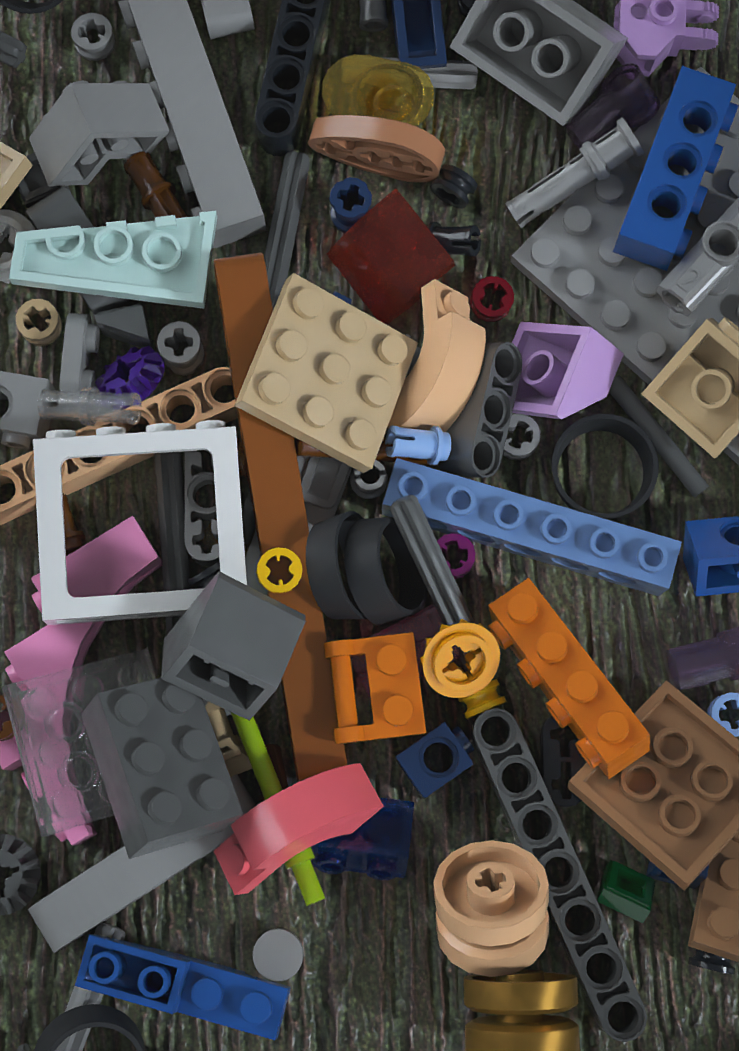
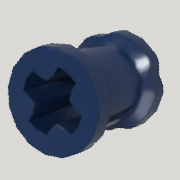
M348 177L343 181L337 182L330 191V216L332 223L343 233H360L371 222L372 194L368 190L367 184L358 178ZM351 201L358 203V205L352 207L351 211L344 209V207L350 205Z

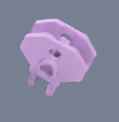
M619 0L614 9V29L628 37V40L616 58L630 76L649 77L667 56L677 57L680 49H699L702 51L716 48V45H718V33L708 28L686 27V23L708 24L709 22L717 21V18H719V6H717V3L699 0Z

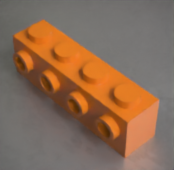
M527 578L488 605L492 623L488 625L489 631L503 650L510 647L520 662L516 666L532 689L539 686L549 699L545 705L561 728L568 725L579 739L575 745L592 769L599 766L606 777L610 779L650 751L649 732L530 578Z

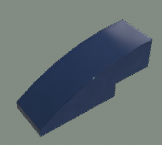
M390 0L400 71L447 67L440 0Z

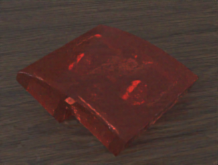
M397 188L359 219L326 253L376 319L386 325L420 299L421 287L434 279L438 280L456 266L454 260Z

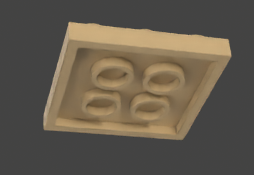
M293 273L285 280L234 406L365 473L373 468L418 342Z

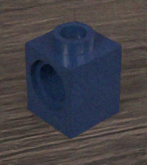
M444 722L397 755L395 760L422 799H425L474 763L468 755L475 751V749L458 726L450 730ZM441 744L450 751L452 760L446 771L436 773L426 767L424 752L428 746Z

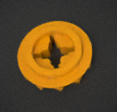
M460 619L459 623L450 626L441 624L440 631L433 638H426L424 655L419 657L423 668V676L428 684L441 695L451 698H463L474 695L484 689L494 678L500 663L499 645L492 633L481 623L475 624ZM454 645L460 647L463 652H468L465 655L467 662L465 666L468 670L466 672L454 662L449 663L453 660L452 647Z

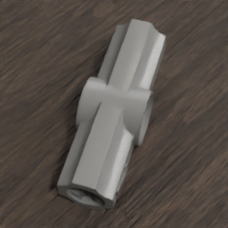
M739 197L716 222H713L706 228L702 238L657 287L656 292L663 299V303L675 313H681L688 317L722 278L733 271L739 261ZM714 243L721 244L727 248L730 255L719 256L710 249L709 245Z

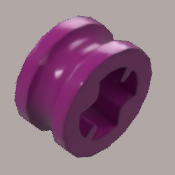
M455 533L444 535L438 539L437 542L443 553L447 551L446 545L450 544L456 545L458 552L466 553L467 561L460 560L459 566L461 568L450 569L454 579L464 577L470 572L475 562L476 552L471 541L467 537Z

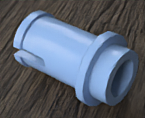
M392 425L387 431L385 444H393V447L386 448L388 457L426 459L428 464L437 465L439 461H446L450 455V434L443 432L439 426H433L430 430Z

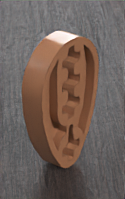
M333 115L318 117L314 121L308 141L309 146L313 150L338 162L360 170L407 182H429L436 179L445 154L443 144L429 132L401 121L369 116Z

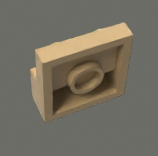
M726 317L719 323L713 318L706 319L641 393L714 459L739 434V327Z

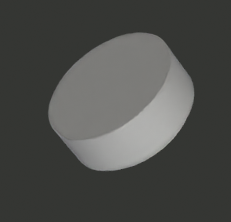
M274 928L268 930L260 936L253 949L255 968L263 977L271 981H284L291 978L297 973L303 962V945L297 935L287 929Z

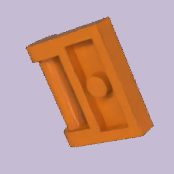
M413 632L323 643L325 659H330L336 703L338 728L334 729L335 744L426 734ZM365 655L374 724L359 726L350 657Z

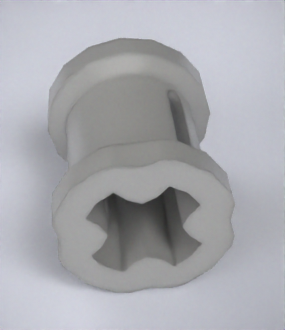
M172 322L163 327L158 335L157 345L165 365L177 375L193 374L203 364L205 357L199 333L187 322ZM187 342L189 347L184 349V355L176 356L174 351L178 350L179 343Z

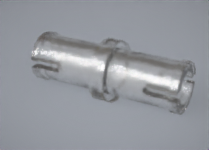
M83 387L81 391L45 388L42 389L38 397V401L58 403L57 407L38 406L39 416L43 420H78L84 426H95L97 421L135 425L138 424L141 417V411L122 410V406L142 407L141 397L137 392H100L96 387Z

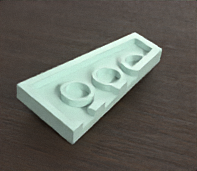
M199 212V216L176 218L175 215L155 217V221L128 224L126 220L106 222V226L81 228L77 225L16 232L9 280L13 285L204 309L217 224V212Z

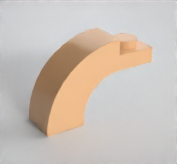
M434 279L421 287L424 322L423 345L416 364L405 378L389 421L388 429L392 425L430 430L433 426H439L443 432H446L465 408L481 372L486 343L485 328L470 321V306L467 296Z

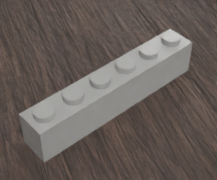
M187 0L118 1L127 29L133 27L137 29L140 40L132 43L141 70L150 67L155 80L149 83L160 109L164 108L169 120L167 126L170 132L165 138L170 152L180 151L184 164L176 166L183 190L185 194L194 191L199 206L191 209L192 215L199 216V212H217L213 248L267 231L260 202Z

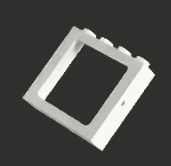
M207 420L196 423V429L176 430L175 424L158 423L146 426V432L126 433V428L110 426L96 429V435L76 436V431L52 430L46 432V438L33 439L42 621L47 625L182 616L204 590L190 589L72 597L68 593L61 474V466L67 459L197 450L208 451L213 457L220 572L247 585L236 426L226 427L224 421Z

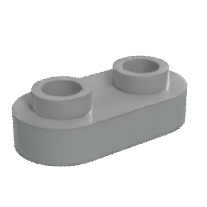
M69 313L66 319L60 373V401L63 407L83 408L86 399L94 398L96 376L95 371L89 370L91 353H97L99 350L100 329L97 324H92L90 314Z

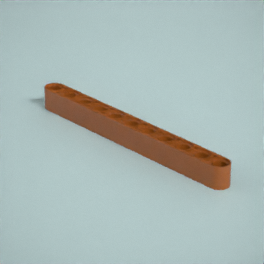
M262 252L213 259L235 402L273 312L266 265ZM236 407L260 556L273 548H287L299 557L302 564V577L298 585L292 590L284 593H272L266 590L267 596L306 616V622L281 679L297 782H300L319 773L346 766L347 759L344 744H335L334 729L338 728L331 662L330 659H325L323 643L327 642L323 613L311 591L306 569V543L309 527L293 436ZM280 556L279 562H276L275 557L270 558L266 563V566L271 571L267 579L275 585H278V580L282 579L283 585L287 584L292 578V575L288 572L291 562L283 556Z

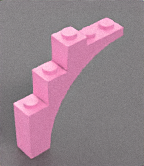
M133 516L66 556L68 593L72 597L128 594L134 586L162 566L161 558ZM40 573L31 578L38 590L31 596L42 613ZM105 621L47 625L4 652L11 665L5 668L7 675L20 693L27 690L29 695L17 702L24 714L21 730L12 739L0 741V766L2 770L14 771L22 765L25 766L26 771L21 773V777L26 787L36 799L41 796L44 798L52 812L46 816L51 829L61 842L68 839L71 845H80L97 834L80 798L72 765L70 718L75 686L90 645ZM10 711L0 712V732L2 731L3 722L11 720Z

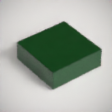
M610 859L602 874L597 902L644 923L651 911L656 881Z

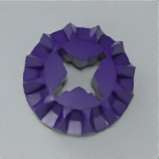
M150 346L141 349L132 347L126 355L121 356L118 354L116 361L104 366L105 374L98 377L95 381L97 390L94 395L104 408L111 411L124 410L144 401L156 389L165 371L164 359Z

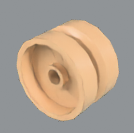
M490 840L463 846L451 852L439 865L433 882L436 905V930L440 949L450 962L468 973L488 977L515 974L532 965L545 950L549 935V914L547 910L549 883L545 868L531 852L515 844Z

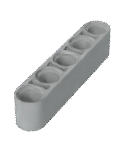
M238 774L230 778L244 815L257 806ZM229 825L222 832L132 859L128 858L125 846H123L31 906L28 911L53 953H56L215 850L234 832Z

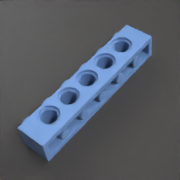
M396 458L382 504V515L393 517L390 511V506L393 502L401 497L414 495L417 497L432 530L446 534H461L476 543L656 596H660L670 588L682 541Z

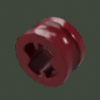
M497 276L482 278L476 283L470 297L472 312L477 318L485 322L502 320L508 315L514 303L512 286L506 280ZM492 289L493 295L497 290L503 295L499 303L500 309L492 310L491 304L487 309L481 304L485 296L484 290Z

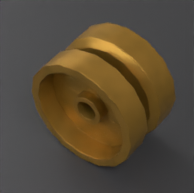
M522 969L511 975L488 977L473 974L464 977L465 1006L475 1012L496 1014L478 1017L465 1024V1051H580L579 1025L567 1017L546 1015L568 1011L578 1004L577 977L575 975Z

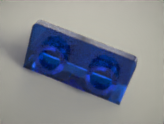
M380 798L384 807L352 834L333 837L311 846L315 856L311 860L313 867L327 874H341L345 871L366 873L367 876L376 880H391L395 877H405L409 859L414 802Z

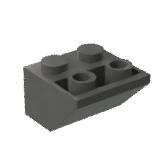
M218 571L164 638L161 679L250 721L277 690L306 622V616Z

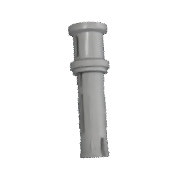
M623 117L616 121V128L595 142L586 141L583 143V147L579 149L581 153L571 159V161L505 203L521 228L595 178L599 181L610 177V170L631 156L636 155L640 157L645 153Z

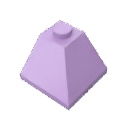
M520 322L512 343L518 347L521 353L522 372L512 413L562 420L607 397L624 353L592 327Z

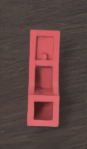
M361 763L334 768L302 780L249 810L230 825L234 833L213 852L234 895L247 894L293 856L327 839L352 834L384 806Z

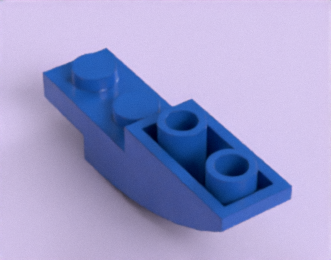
M90 934L88 937L75 986L170 1014L182 1013L272 1040L278 1038L291 989L290 986L247 975L242 970Z

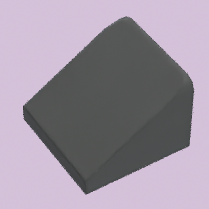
M136 304L98 312L95 315L96 323L104 336L140 348L150 346L154 350L148 318L142 305Z

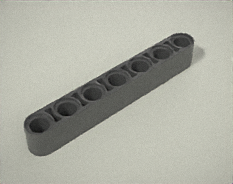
M497 708L486 710L472 724L471 739L518 846L531 852L543 866L554 857H561L568 865L569 873L565 882L557 886L549 884L547 910L595 1021L607 1035L617 1041L627 1042L635 1040L646 1027L647 1014L518 723L505 710ZM498 719L506 726L507 738L502 745L491 746L484 741L481 735V727L485 720ZM509 764H517L527 773V784L518 793L510 792L502 783V772ZM532 810L542 812L548 821L547 831L539 839L528 837L522 826L525 815ZM580 904L585 906L589 912V924L583 931L573 933L566 927L565 914L572 906ZM596 953H606L611 963L609 973L603 979H590L586 971L589 958ZM621 1001L628 1002L632 1010V1016L628 1024L620 1028L611 1027L608 1021V1012L611 1006Z

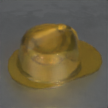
M354 54L338 60L328 69L322 84V97L327 110L332 115L378 117L401 121L417 127L428 116L434 104V88L429 76L418 66L371 55Z

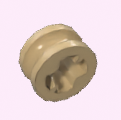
M31 299L18 309L16 325L19 332L29 343L36 346H46L53 343L59 337L62 331V320L56 308L49 301ZM39 313L42 318L51 315V319L45 320L48 327L44 331L40 332L36 327L28 330V325H33L30 318L34 314Z

